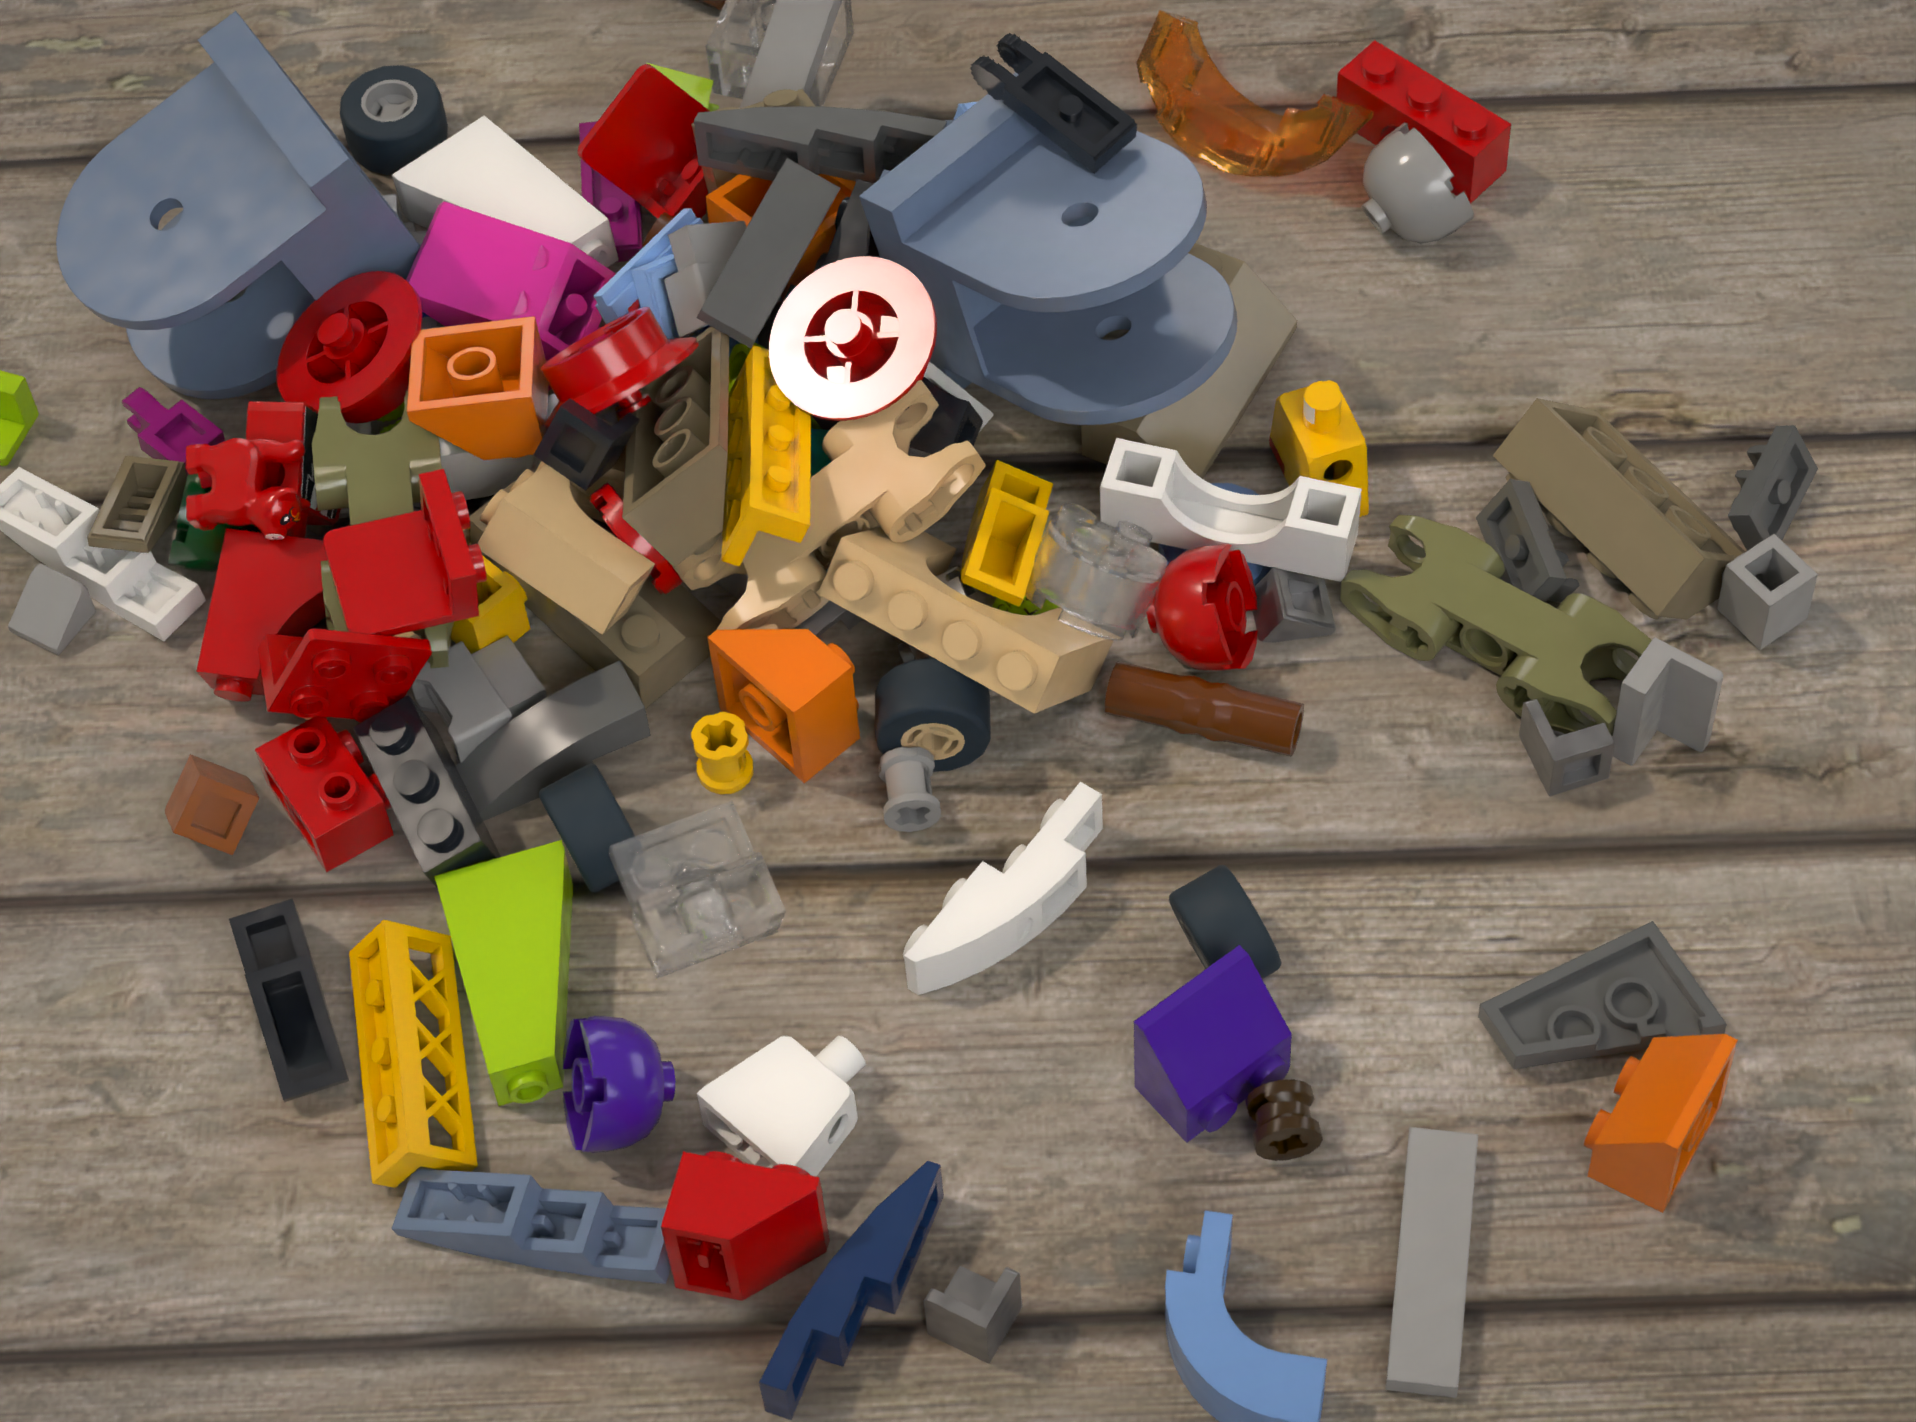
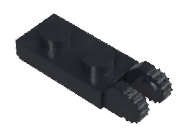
M1006 34L997 42L996 46L1004 63H1007L1009 67H1012L1019 74L1017 77L999 63H995L994 59H990L989 56L985 57L983 55L971 64L972 67L970 69L972 70L973 79L977 81L983 90L985 89L994 99L1003 100L1006 106L1094 174L1136 137L1137 123H1135L1132 117L1047 52L1040 53L1015 34Z

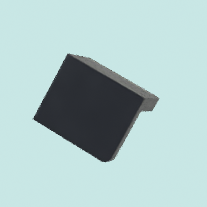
M570 398L559 407L533 456L586 491L614 467L640 419L629 412L611 426Z

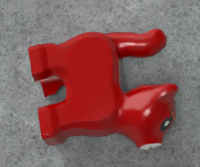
M232 438L213 446L208 444L187 445L186 470L188 474H198L202 489L212 487L209 493L187 496V521L195 529L200 528L203 531L213 530L217 524L222 523L234 526L252 524L260 529L267 539L280 540L285 538L288 530L300 521L302 510L311 507V503L299 497L292 487L272 486L265 489L268 476V462L294 463L305 455L304 444L299 440L280 443L273 440Z

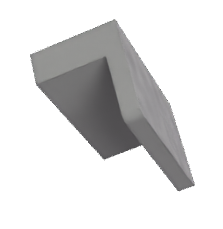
M1654 637L1622 682L1612 737L1615 742L1613 757L1633 766L1657 730L1696 751L1703 752L1710 742L1724 677L1723 673L1719 669Z

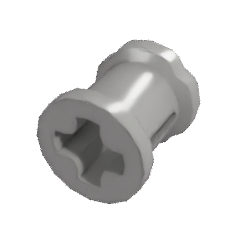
M898 747L880 757L878 773L879 777L886 782L888 802L883 807L884 822L889 828L904 832L920 831L931 827L940 819V801L932 795L930 777L933 775L935 762L934 756L929 750L921 747Z

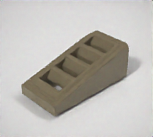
M125 456L87 536L89 547L149 553L180 510L187 481L184 462Z

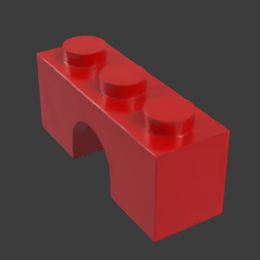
M1376 40L1338 72L1335 120L1374 145H1377L1384 137L1403 123L1408 124L1409 131L1415 128L1433 146L1454 176L1449 179L1453 190L1450 191L1452 194L1458 196L1464 191L1471 204L1506 172L1511 123Z

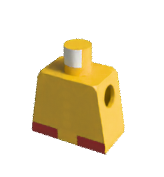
M1331 380L1317 381L1307 387L1286 392L1277 397L1269 445L1288 485L1291 486L1299 476L1361 488L1359 517L1368 515L1367 445L1338 384ZM1329 465L1334 470L1333 480L1324 478V472Z

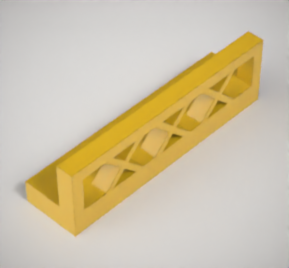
M756 345L752 346L728 394V454L721 561L739 567L758 531L801 543L810 527L811 414L804 412L794 405L781 391L771 370L769 350Z
M383 919L349 951L372 1184L396 1188L420 1166L437 1170L472 1172L478 1167L451 936ZM409 949L431 954L432 979L428 980L411 962ZM419 999L438 1019L440 1034L436 1038L416 1017L415 1002ZM425 1056L445 1077L446 1093L442 1096L422 1074L421 1060ZM432 1115L451 1135L453 1149L430 1145L428 1119Z

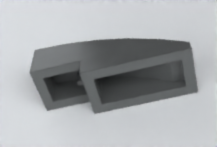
M786 158L703 304L697 319L752 348L824 220L840 187Z
M617 661L573 682L524 711L479 744L462 763L459 762L456 765V768L482 820L485 821L539 798V791L587 764H593L592 760L651 736L646 709L621 661Z

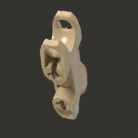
M922 380L917 381L906 395L890 407L868 417L839 421L829 430L824 437L822 448L831 460V463L810 479V527L801 543L758 531L739 567L721 561V532L720 537L709 550L700 555L693 553L676 567L673 566L691 591L708 587L732 574L748 575L745 593L724 615L721 624L717 628L718 630L793 629L829 601L819 595L818 592L841 537L881 527L893 542L903 543L911 540L944 517L960 496L973 484L986 465L968 440L961 443H953L927 457L908 455L911 440L930 421L934 411L939 406Z

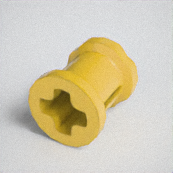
M728 712L703 716L695 723L691 732L696 756L699 757L696 764L697 777L701 785L708 791L720 795L732 794L742 790L750 782L754 774L753 759L747 750L749 739L744 721L735 714Z

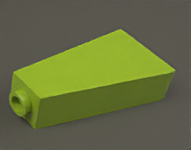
M562 840L435 875L498 1106L512 1102L520 1104L534 1102L544 1097L550 1091L563 1088V1051L567 1024L573 881Z

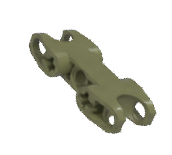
M406 391L404 397L405 408L402 420L391 431L378 435L361 434L347 426L341 414L338 396L320 398L317 425L312 440L318 511L349 508L350 526L414 512L413 503L421 502L419 474L442 469L439 436L409 421L407 415L408 391ZM321 561L327 629L348 632L328 561ZM454 622L412 631L420 636L421 639L430 641L432 654L428 659L430 668L449 667V648Z
M1398 515L1389 526L1390 539L1388 542V547L1395 553L1397 559L1414 572L1409 575L1390 577L1366 569L1351 570L1341 581L1340 601L1357 619L1375 632L1386 644L1420 661L1434 659L1444 646L1451 648L1501 675L1496 683L1497 693L1510 710L1522 716L1523 703L1537 699L1552 730L1564 734L1605 722L1611 736H1613L1617 710L1611 705L1609 699L1594 689L1589 682L1607 677L1623 681L1637 660L1622 648L1631 651L1640 658L1652 641L1647 635L1627 621L1617 610L1587 595L1572 593L1556 609L1501 580L1505 572L1504 563L1500 555L1490 545L1460 528L1414 515ZM1409 536H1412L1419 542H1421L1423 548L1415 544ZM1363 593L1367 595L1370 599H1372L1374 602H1376L1378 605H1375L1372 602H1370L1363 595ZM1580 710L1588 713L1596 722L1585 717Z

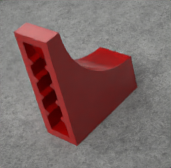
M226 528L196 670L204 681L214 689L213 693L216 696L238 702L251 701L252 694L265 696L258 654V646L266 634L304 637L308 630L326 617L321 561L327 560L323 540L286 536L280 540H270L265 538L261 532Z

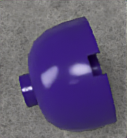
M591 1016L570 1021L565 1037L563 1069H572V1091H563L567 1129L573 1147L576 1150H582V1152H609L627 1148L644 1139L657 1125L661 1117L663 1102H671L674 1099L676 1081L672 1062L661 1061L657 1043L641 1026L624 1018Z

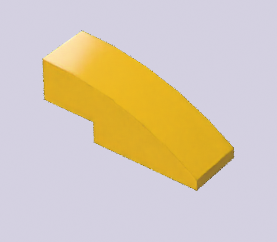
M999 460L995 462L980 490L972 516L962 558L961 583L1018 607L1021 605L1050 512L1046 508L1053 483Z

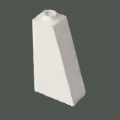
M486 116L479 118L392 174L404 216L411 222L427 229L438 205L445 201L569 242L605 267H609L618 261L609 219Z

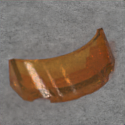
M1159 10L1136 62L1140 82L1147 84L1153 103L1158 110L1155 117L1166 133L1189 155L1212 164L1215 169L1235 175L1269 178L1292 175L1311 169L1329 160L1374 115L1372 110L1364 106L1346 103L1333 95L1325 93L1318 100L1317 104L1319 105L1310 110H1299L1289 107L1283 116L1266 110L1243 96L1221 74L1203 43L1197 21Z

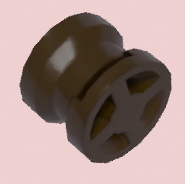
M1294 1079L1277 1080L1263 1084L1248 1094L1245 1102L1249 1117L1257 1122L1258 1127L1253 1135L1254 1148L1258 1156L1273 1161L1291 1160L1312 1153L1321 1145L1323 1140L1321 1128L1318 1121L1311 1118L1309 1109L1314 1101L1311 1085Z

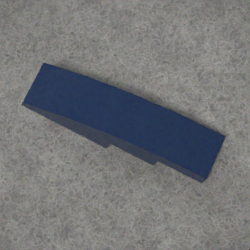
M930 1161L925 1162L872 1211L829 1261L791 1318L759 1381L766 1412L792 1420L817 1358L844 1367L869 1306L895 1315L944 1197L940 1164Z

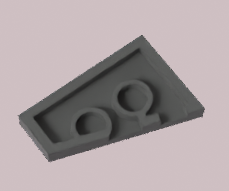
M1653 921L1481 1003L1478 1018L1513 1069L1644 1050L1648 1048L1654 1037L1724 1034L1727 1025Z

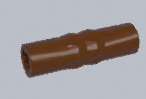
M1118 661L1113 667L1105 697V713L1165 727L1180 734L1199 735L1210 741L1230 742L1291 757L1294 754L1301 732L1304 704L1242 690L1228 683L1209 682L1197 676L1177 675Z

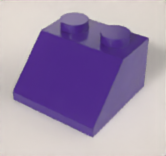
M1240 945L1134 1021L1135 1088L1186 1143L1204 1130L1214 1132L1221 1128L1232 1118L1238 1105L1246 1100L1251 1091L1268 1082L1283 1080L1290 1068L1292 1033L1252 959Z

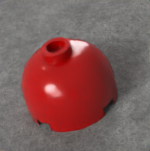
M1232 544L1203 546L1185 551L1172 560L1165 568L1158 580L1155 596H1151L1147 602V619L1151 631L1155 634L1159 633L1164 647L1179 663L1193 669L1215 671L1245 669L1254 656L1258 630L1245 633L1247 623L1246 611L1258 610L1257 596L1252 573L1246 558L1240 549L1230 550Z

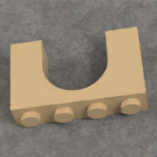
M603 419V421H605V422L608 423L609 425L613 426V424H611V423L608 422L607 420ZM626 446L614 467L586 491L541 461L535 473L530 469H526L516 480L509 493L503 489L499 490L490 500L480 518V521L487 525L478 541L481 552L602 635L628 612L655 563L591 519L593 518L607 524L602 518L604 515L602 511L599 513L589 500L591 498L590 495L608 482L623 500Z
M881 527L841 537L818 592L819 595L1034 714L1092 690L1116 636L1113 633L1063 606L1038 615H1020L987 606L957 592L936 577L948 570L956 548L925 531L903 543L891 541Z

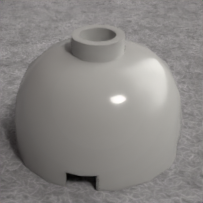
M1403 123L1372 149L1364 165L1363 186L1369 200L1362 205V209L1381 234L1391 228L1397 235L1407 241L1421 244L1434 242L1454 233L1473 219L1474 216L1473 209L1464 191L1457 197H1453L1450 192L1453 190V187L1449 180L1454 176L1433 146L1415 128L1409 131L1408 124Z

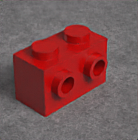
M317 716L255 749L268 786L326 873L394 835L387 814V810L392 808L376 774L374 773L367 777L360 768L359 764L363 763L364 759L355 740L347 729L336 733L326 717Z

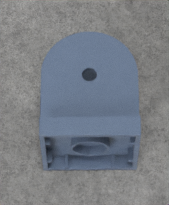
M234 11L198 39L214 63L112 140L88 163L75 181L65 200L58 223L56 239L59 267L64 280L74 295L96 316L106 322L126 328L129 342L137 358L162 384L181 394L202 399L238 397L275 383L277 381L278 358L284 341L295 322L310 304L320 298L334 285L358 274L386 271L395 273L406 280L421 246L341 141L237 11ZM174 208H183V211L169 221L161 230H158L160 219L166 212ZM247 287L246 291L240 298L232 302H227Z
M987 94L859 196L880 258L891 260L908 269L924 285L931 297L936 312L937 336L930 362L963 389L973 382L1037 416L1055 422L1074 425L1117 423L1151 414L1192 393L1216 372L1229 354L1234 343L1238 319L1233 296L1227 282L1211 265L1188 253L1201 234L1207 214L1206 195L1199 172L1187 156L1179 150L1137 131L1136 137L1094 174L1006 106L1003 100H996ZM1120 329L1129 330L1121 338L1115 340L1102 339L1112 331Z

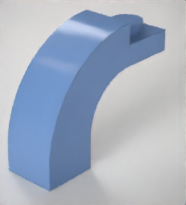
M1205 1211L1201 1236L1188 1234L1183 1272L1166 1271V1336L1169 1351L1179 1376L1196 1401L1219 1422H1320L1327 1359L1274 1351L1255 1343L1239 1330L1232 1321L1224 1303V1292L1232 1247L1233 1214Z

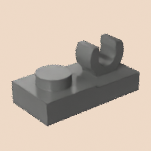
M1795 425L1776 426L1767 445L1749 447L1747 454L1755 468L1753 470H1737L1735 474L1741 490L1731 505L1728 517L1747 551L1772 534L1783 540L1818 470Z
M1509 479L1476 517L1484 540L1500 555L1504 563L1505 572L1501 580L1545 603L1548 600L1561 603L1580 586L1577 579L1567 578L1563 570V566L1569 561V558L1564 552L1555 550L1548 533V525L1530 482Z

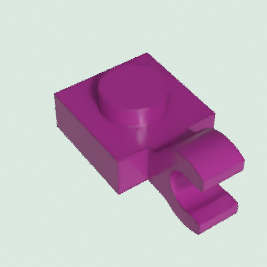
M139 387L122 400V405L133 413L127 419V423L138 433L137 436L141 450L153 459L184 462L186 470L187 445L208 444L213 446L225 441L224 433L220 428L182 399L168 410L148 391Z

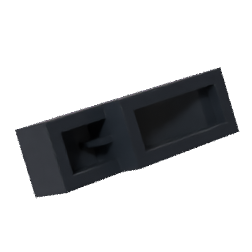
M293 898L229 918L244 967L245 978L284 1102L348 1082L349 1078Z

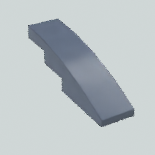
M417 1169L410 1175L391 1228L398 1236L467 1254L535 1268L600 1278L666 1284L671 1269L661 1230L666 1208L615 1206L603 1192L542 1189L531 1175Z

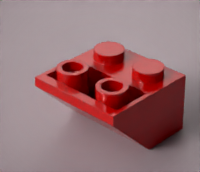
M719 1151L707 1152L705 1155L683 1152L661 1224L676 1288L743 1301L827 1252L830 1237L820 1177L811 1176L804 1169L788 1164H778L768 1168L743 1163L739 1158Z

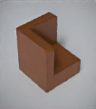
M190 754L166 805L165 815L173 833L233 855L259 801V796L247 776Z

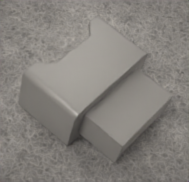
M745 221L685 225L668 235L678 272L665 278L664 283L679 338H690L694 332L708 325L697 319V316L746 230ZM780 296V298H779V300H778L777 303H779L780 301H783L781 296ZM771 314L767 319L764 327L769 325Z
M508 635L473 654L460 641L449 648V667L430 668V663L427 661L410 687L419 708L423 711L438 713L449 728L448 734L453 740L457 753V764L459 762L462 763L479 744L509 721L547 697L544 686Z

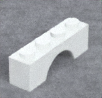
M1116 438L1100 486L1101 531L1187 550L1203 546L1232 544L1230 550L1240 549L1249 563L1341 582L1346 576L1358 535L1362 489L1299 476L1291 486L1280 492L1267 495L1235 493L1214 486L1200 478L1184 463L1177 450Z

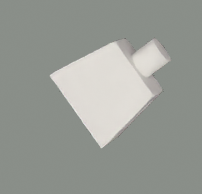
M781 1036L697 1092L703 1125L747 1164L768 1168L778 1164H788L804 1169L811 1176H817L855 1127L858 1119L855 1095L846 1083L866 1065L865 1060L859 1050L843 1036H837L816 1056H813L792 1037Z

